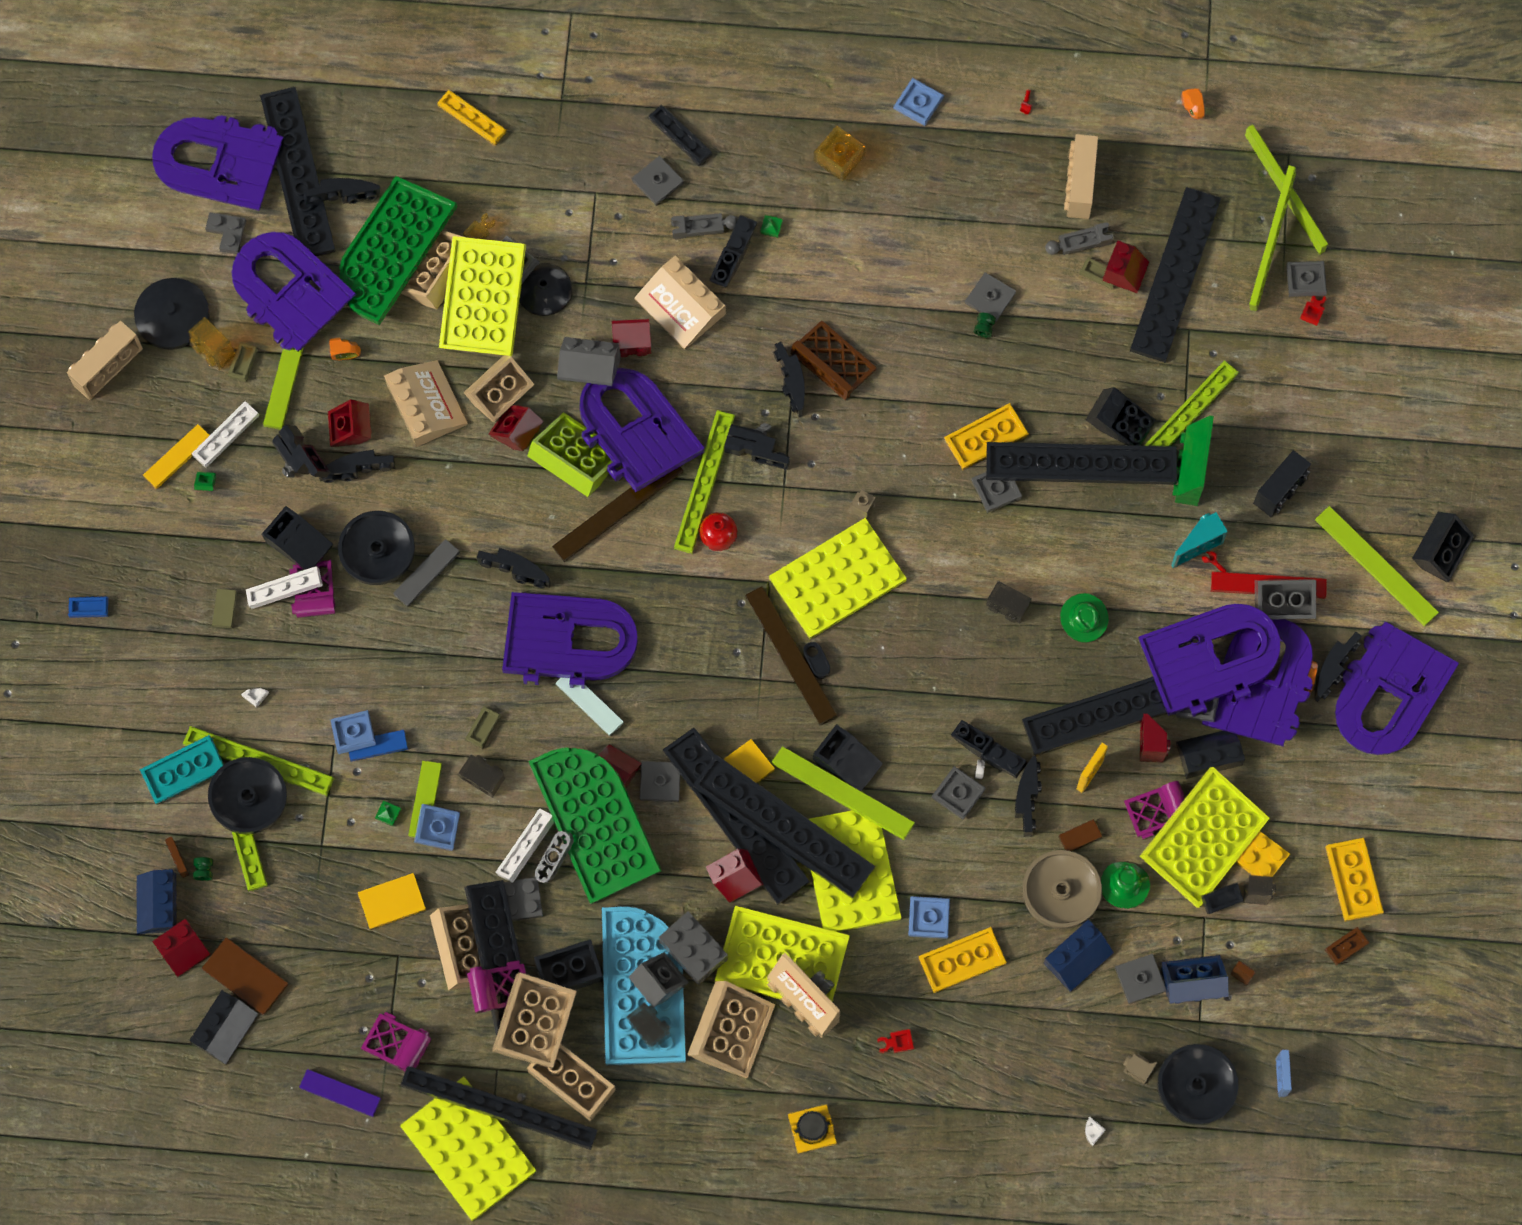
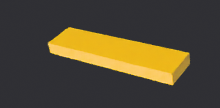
M450 90L438 102L439 107L494 145L506 133L505 128Z
M197 424L143 474L144 478L158 489L192 457V453L210 435Z

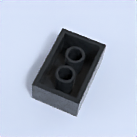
M1293 450L1258 490L1253 504L1270 517L1274 513L1279 514L1284 508L1287 499L1290 501L1296 494V489L1299 486L1302 487L1307 481V477L1311 472L1309 471L1311 463Z
M591 939L534 957L541 980L572 990L604 981Z

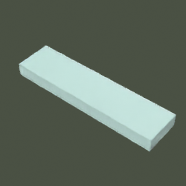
M560 678L556 682V685L609 736L624 724L586 685L585 689H581V685H574V688H570V678Z

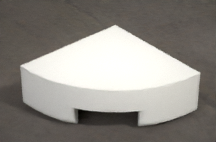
M262 688L246 690L241 695L257 708L268 696L269 692Z
M977 760L975 779L982 780L984 776V760Z
M1089 1117L1085 1126V1134L1087 1140L1093 1146L1106 1129Z

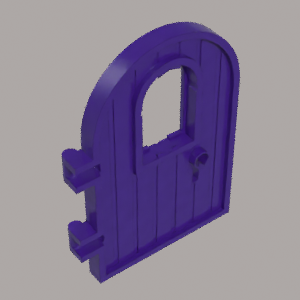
M618 368L612 386L586 383L580 396V416L587 429L582 432V438L590 448L594 447L596 443L602 447L613 462L607 466V471L616 482L624 476L634 491L637 492L704 453L703 445L657 386L644 374L631 369ZM610 389L623 391L642 414V417L621 428L601 402L602 395ZM661 428H662L663 431L666 433V436H665V435L662 433V431L660 430ZM596 431L598 435L592 438L590 435ZM620 465L624 467L619 471L616 470V468L620 467Z
M512 592L502 671L507 674L523 675L524 684H528V681L535 682V685H539L540 676L570 678V688H574V685H581V689H585L586 680L608 679L622 672L630 664L636 653L638 642L635 623L625 609L608 600ZM544 617H555V619H545ZM574 625L614 629L619 633V644L611 651L572 649ZM529 670H536V673L529 674ZM575 674H582V678L575 677Z
M1245 604L1225 605L1138 637L1168 716L1186 709H1190L1192 717H1195L1200 712L1204 714L1207 712L1205 702L1230 693H1234L1236 701H1240V698L1247 696V698L1251 697L1249 687L1261 682L1272 672L1280 654V638L1273 621L1261 610ZM1246 628L1258 632L1257 634L1261 638V647L1257 652L1221 665L1219 658L1215 655L1211 640ZM1193 639H1197V640H1198L1197 643H1193V642L1191 643V641H1192ZM1187 642L1191 643L1187 646L1179 648V645L1185 644ZM1242 684L1244 689L1237 691L1236 686ZM1199 700L1200 705L1193 707L1192 702Z

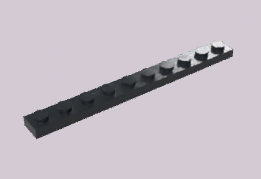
M407 1066L400 1085L401 1087L589 1150L592 1148L598 1130Z

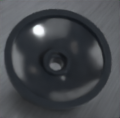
M540 263L522 283L519 302L528 312L538 316L556 314L563 310L571 299V280L568 274L559 266L550 263ZM543 282L547 283L546 286H541L540 284Z

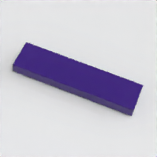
M308 1069L299 1086L302 1090L374 1117L381 1101L380 1097Z

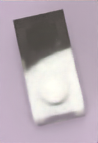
M997 581L987 599L986 606L994 613L1005 615L1007 620L1020 623L1031 605L1032 598Z
M471 754L459 771V777L493 798L505 780L503 770L496 765L490 766L483 757L479 755L475 757Z
M1249 875L1244 883L1243 903L1267 905L1276 893V883H1273V877Z
M644 1002L630 1013L626 1019L649 1049L653 1051L670 1037L669 1030L671 1028L664 1020L660 1021L657 1018L658 1012L652 1005L648 1006Z

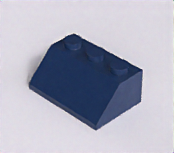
M173 869L152 870L137 876V934L165 933L177 925V879Z
M1088 919L1045 958L1044 965L1071 992L1114 952L1102 933Z
M1220 955L1161 962L1166 994L1170 1004L1229 997L1228 975Z

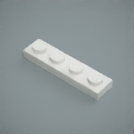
M244 402L192 453V456L207 468L259 417L258 412L248 403Z
M315 566L246 589L249 607L254 609L322 586L319 568Z
M541 809L537 811L495 872L496 874L512 883L553 825L554 819L550 813Z

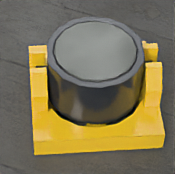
M827 1104L788 1114L797 1154L837 1144Z

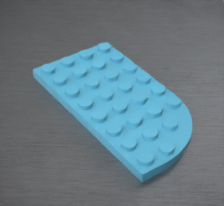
M602 908L606 1065L686 1062L683 988L667 1001L653 1008L629 978L641 963L663 952L666 953L683 975V968L659 942L658 937L669 927L659 918L638 908Z

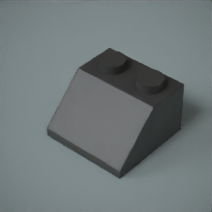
M665 952L641 963L629 976L634 986L638 988L653 1008L667 1001L689 983Z

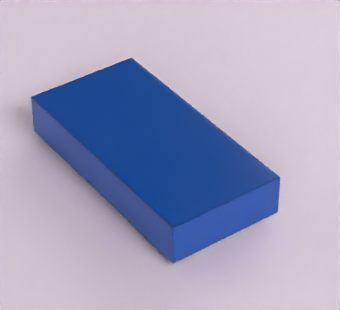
M108 597L69 598L68 616L70 618L108 617L109 599Z

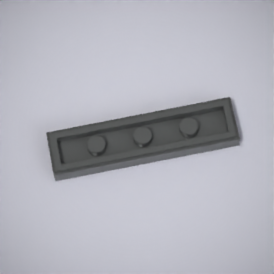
M445 539L393 593L394 596L408 607L460 554V551Z

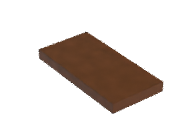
M228 938L224 939L201 968L263 1016L289 985Z

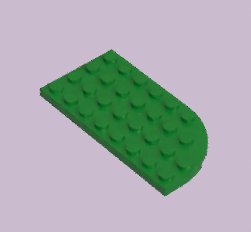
M395 176L346 250L340 263L339 279L356 294L347 303L355 313L375 324L380 325L457 209V203Z
M579 748L555 749L528 761L558 831H568L573 835L574 842L568 854L590 904L662 871L619 774L608 761L598 754ZM566 836L561 837L563 843H567V841L565 840Z

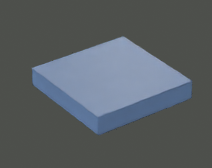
M912 78L895 103L894 109L925 126L943 100L944 95Z
M368 710L330 719L338 754L376 745Z
M422 804L414 843L452 851L460 812Z
M911 896L908 936L948 939L950 899Z
M1281 1050L1276 1057L1278 1096L1286 1097L1291 1091L1289 1050Z

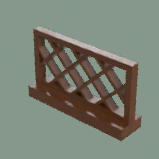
M822 320L802 339L795 341L790 352L792 355L796 354L798 360L845 401L877 368ZM822 328L827 332V337H817V331ZM806 341H814L815 348H807L804 343ZM817 341H828V348H818ZM830 341L839 342L841 349L831 348ZM818 353H828L829 360H821L818 357ZM831 353H841L842 360H831ZM844 353L853 354L855 360H845ZM832 365H842V372H835L832 369ZM845 365H855V372H845ZM858 365H865L869 370L867 372H858ZM846 376L856 377V382L851 386L846 381Z

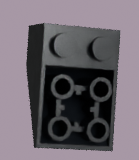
M1115 387L1103 389L1085 419L1099 431L1125 445L1132 446L1142 445L1156 419Z
M287 506L282 509L261 534L269 546L304 570L315 567L333 546L332 542Z
M837 724L813 753V760L838 779L861 792L883 765L854 736Z

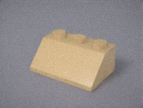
M504 355L475 381L464 394L477 409L494 422L522 397L534 383L511 356Z

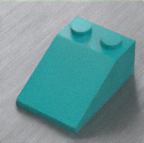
M1217 512L1213 514L1207 513L1200 518L1199 522L1176 551L1171 564L1173 568L1223 544L1228 531Z

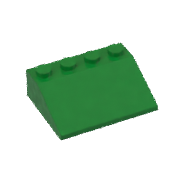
M1210 415L1188 425L1186 431L1181 433L1180 443H1183V449H1179L1177 460L1181 461L1180 467H1177L1178 483L1173 486L1172 496H1175V503L1198 505L1204 487L1214 416Z

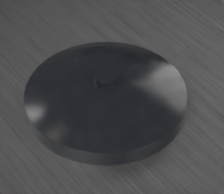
M166 278L148 286L140 294L134 309L135 324L141 336L151 345L167 350L184 348L195 342L204 333L210 317L209 305L203 292L192 282L180 278Z
M369 511L356 516L345 526L339 538L338 553L344 569L352 578L368 585H383L395 581L408 570L415 555V541L409 526L397 515L386 511Z
M254 757L237 758L224 764L214 774L208 788V803L212 815L221 826L238 834H255L270 828L281 817L287 801L286 785L279 771L270 763Z
M1191 1044L1175 1050L1166 1058L1158 1074L1157 1089L1163 1106L1173 1117L1191 1125H1206L1221 1119L1231 1109L1238 1094V1077L1233 1064L1222 1052L1207 1045Z

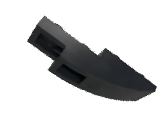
M353 178L323 179L320 182V187L305 190L304 202L305 205H316L322 201H335L339 198L342 199L343 204H355L362 200L371 201L379 197L380 186L372 182Z
M742 215L739 216L728 243L723 248L709 279L710 282L727 288L750 245V239L758 224L756 221Z
M778 342L775 344L773 355L776 362L780 361L782 365L781 372L784 379L781 388L785 397L789 396L791 400L789 404L793 413L796 412L798 417H802L805 386L801 365L797 355L789 357L782 342Z
M374 450L352 453L327 464L326 466L331 473L327 478L319 477V479L325 483H332L335 480L353 481V479H358V471L370 473L372 470L387 472L391 469H396L395 459L393 455L376 456Z
M499 548L497 555L478 551L477 560L482 567L499 568L500 571L505 573L512 571V577L517 583L526 584L527 582L537 588H550V578L537 565L521 555Z
M1355 632L1345 645L1337 641L1329 652L1317 679L1315 688L1316 702H1319L1321 698L1325 700L1332 691L1330 687L1333 684L1337 686L1344 676L1341 674L1344 671V664L1349 659L1347 655L1351 651L1355 652L1361 645L1359 641L1362 636L1358 632Z
M963 720L960 721L951 734L956 741L997 770L1001 772L1003 770L1014 778L1019 776L1027 764L1025 759L996 743L992 737Z
M1032 756L1025 767L1019 782L1015 801V818H1023L1024 837H1031L1033 831H1036V820L1032 819V812H1035V801L1031 799H1037L1038 793L1042 792L1041 781H1038L1037 774L1041 773L1040 762H1037L1036 756Z

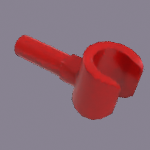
M1026 90L1025 98L1020 108V112L1026 115L1030 113L1032 105L1028 104L1030 90Z
M1206 552L1210 558L1202 556L1204 563H1212L1221 572L1227 571L1217 561L1215 552Z

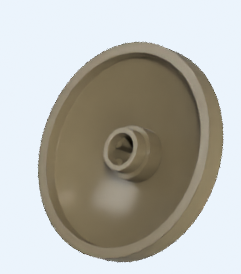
M1066 850L1051 851L1038 857L1027 869L1022 885L1024 903L1032 916L1042 924L1057 929L1073 928L1087 921L1096 911L1102 892L1101 880L1095 867L1080 854Z

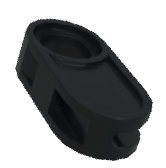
M816 642L807 643L803 654L810 670L816 678H826L830 673V664L821 646ZM814 647L818 650V654L813 657L809 656L807 650Z

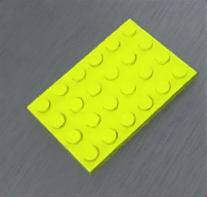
M453 236L439 348L495 355H513L526 244Z
M866 518L769 575V579L809 639L814 638L907 581V578Z
M1210 767L1140 857L1196 908H1200L1203 904L1201 895L1215 889L1270 818L1214 767Z
M854 811L809 819L875 866V869L853 899L811 871L823 929L841 932L901 920L882 827Z
M735 906L723 948L728 954V960L718 968L715 981H727L746 991L781 999L782 996L778 992L774 993L768 987L767 977L780 957L786 953L810 979L821 970L825 974L824 979L831 980L835 984L826 994L829 1000L833 1002L850 935Z
M465 1077L457 1081L472 1087ZM435 1098L400 1125L472 1222L537 1172L496 1118Z

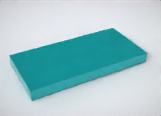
M208 735L140 769V772L155 804L158 805L212 778L224 763L212 737Z

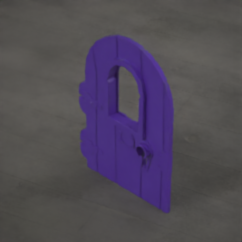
M222 115L215 117L214 120L198 117L184 118L172 123L160 134L154 145L152 158L155 172L166 186L181 193L260 211L283 141V136L277 135L276 129L268 126L266 131H264L265 125L256 124L252 129L240 127L239 122L235 118L230 117L229 121L226 122L227 116ZM184 142H195L196 144L217 148L216 160L212 164L211 170L208 171L176 162L174 160V151L177 146ZM223 179H227L228 182L234 181V182H238V184H237V185H234V184L226 183V181H223V182H221V181H222Z
M269 232L252 238L241 248L233 262L232 282L237 293L248 304L246 309L248 316L253 318L257 314L253 319L255 323L260 325L268 323L275 330L273 332L274 341L279 344L284 340L280 346L286 350L296 349L299 352L356 295L299 240L285 233ZM262 256L278 258L296 275L278 294L264 283L256 273L255 263ZM310 280H313L321 288L319 292L308 283Z
M1271 619L1278 630L1280 641L1286 645L1285 654L1275 681L1264 679L1250 686L1251 697L1247 698V696L1240 698V701L1232 702L1234 693L1219 697L1215 722L1202 721V725L1283 747L1285 741H1290L1296 736L1297 730L1291 729V727L1298 728L1300 724L1298 716L1295 715L1298 703H1303L1309 698L1310 692L1304 690H1312L1313 687L1312 679L1308 676L1313 654L1309 638L1299 626L1286 619ZM1249 628L1239 630L1229 646L1223 664L1257 652L1261 645V638L1258 636V632ZM1242 684L1236 686V688L1241 687L1239 690L1244 689Z
M1385 621L1382 627L1374 626L1369 630L1368 634L1373 636V639L1369 636L1364 638L1363 645L1367 650L1361 661L1353 660L1347 666L1349 670H1352V673L1347 670L1343 672L1342 675L1344 677L1342 680L1346 685L1340 693L1335 710L1336 724L1346 741L1356 749L1374 755L1391 754L1401 750L1410 743L1459 664ZM1421 677L1425 678L1418 690L1419 692H1414L1412 689L1415 688ZM1377 687H1380L1386 692L1392 693L1393 696L1400 698L1402 702L1388 725L1383 730L1372 733L1363 727L1361 715Z

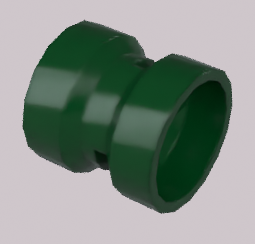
M979 313L977 316L978 323L975 325L973 332L980 337H991L993 332L992 326L995 324L996 318L989 313Z
M207 857L194 858L193 865L196 870L193 872V879L198 881L212 880L213 873L211 867L213 866V859Z

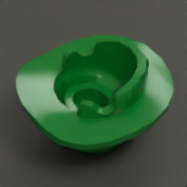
M1079 593L1065 601L1061 608L1060 620L1068 636L1078 642L1088 643L1095 641L1105 632L1109 616L1106 606L1100 599L1088 593Z
M1115 862L1110 864L1102 874L1101 893L1111 905L1125 909L1135 908L1147 898L1150 890V879L1146 871L1135 864Z

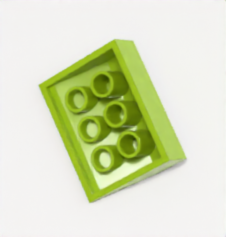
M563 412L532 441L527 456L589 497L609 475L607 466L613 462L598 443L590 448L582 438V432L587 428ZM593 433V434L590 435V436L593 438V437L596 436L597 434Z

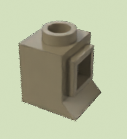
M861 490L860 493L857 492L848 511L862 519H867L870 507L874 508L876 497Z
M1139 1054L1128 1055L1123 1063L1126 1066L1123 1072L1144 1084L1157 1062L1149 1063V1060Z

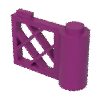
M331 560L321 561L316 565L318 568L328 567V572L323 577L321 576L322 583L324 582L329 586V591L320 592L317 590L319 587L311 589L307 594H296L295 603H292L291 607L292 614H296L297 618L336 613ZM295 564L293 569H289L290 575L304 569Z
M1173 781L1155 790L1124 800L1137 837H1142L1144 840L1154 836L1153 832L1160 830L1165 825V823L1161 824L1155 821L1158 812L1167 814L1169 819L1185 800V795L1180 782ZM1159 793L1161 799L1159 806L1156 807L1149 804L1150 797ZM1137 801L1144 805L1140 814L1131 810L1129 804ZM1146 806L1156 810L1152 819L1142 815ZM1140 818L1151 822L1148 829L1139 831L1137 824Z
M519 961L508 962L506 967L488 970L482 969V966L471 968L470 972L467 973L475 1013L506 1008L510 993L503 989L502 986L506 980L512 984L514 983V979L509 977L512 970L519 969L520 973L526 974L524 964H519ZM498 973L504 977L500 985L493 981L492 974ZM499 991L508 997L505 1003L498 1004L496 995Z
M387 1012L384 1015L380 1013L361 1049L398 1067L404 1072L407 1066L416 1068L432 1040L429 1037L430 1033L421 1028L418 1031L413 1030L395 1021V1016ZM382 1020L389 1023L391 1030L380 1033L379 1026ZM400 1030L408 1032L405 1039L397 1041L395 1032ZM392 1033L394 1043L384 1046L382 1037ZM379 1038L380 1048L374 1050L368 1048L371 1040ZM396 1047L397 1053L392 1060L387 1057L385 1050Z

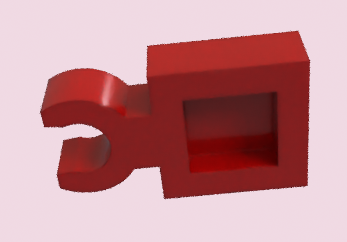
M1312 296L1310 302L1307 301L1300 319L1317 326L1325 309L1322 307L1326 300L1325 296L1320 301L1315 298L1316 296Z
M910 1029L890 1033L891 1039L886 1037L877 1039L878 1043L884 1042L886 1044L885 1048L879 1049L880 1053H886L891 1048H893L894 1054L914 1050Z

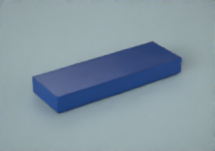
M400 730L374 736L376 745L350 751L349 757L352 762L408 750L405 731Z

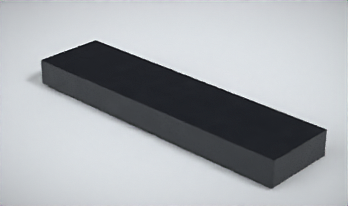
M662 104L648 116V119L698 166L712 155V151Z

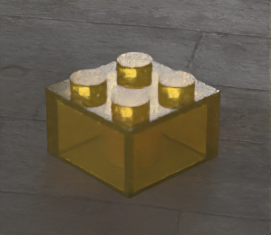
M836 125L814 151V162L843 182L864 158L866 146Z
M205 317L188 331L191 338L189 341L193 345L192 348L197 354H203L206 357L205 361L212 368L215 366L220 370L234 358L235 352L231 342Z

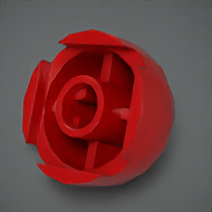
M711 513L704 518L700 525L701 541L712 551L727 550L737 539L738 530L736 523L726 513Z

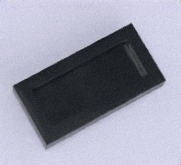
M1238 882L1201 895L1207 914L1244 901Z

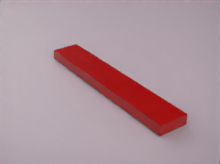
M1212 572L1211 592L1255 595V580L1314 579L1316 580V598L1326 599L1327 579Z

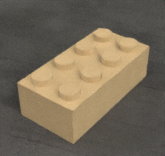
M1076 134L1075 141H1071L1064 210H1067V217L1089 219L1098 136Z
M119 321L117 324L112 325L109 332L104 337H100L96 341L95 346L87 350L77 363H73L69 367L67 374L73 386L91 400L143 348L137 335L122 321Z
M562 1044L559 1046L553 1068L531 1063L527 1068L528 1073L589 1121L595 1117L616 1090L612 1083Z

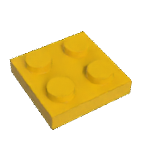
M1259 831L1235 863L1267 885L1289 857L1290 853Z

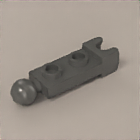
M722 213L684 217V215L673 216L671 218V225L673 227H680L672 231L673 239L724 233L723 227L733 230L738 218L735 215H729L726 219H722Z
M1106 222L1095 225V227L1060 235L1059 242L1055 240L1049 241L1045 246V250L1048 254L1055 255L1062 249L1063 254L1066 255L1098 246L1103 247L1112 244L1113 235L1103 234L1108 231L1109 223Z

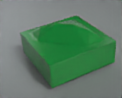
M765 215L760 234L778 238L783 219Z
M197 472L194 490L213 491L216 473Z
M383 801L375 819L393 827L401 808Z

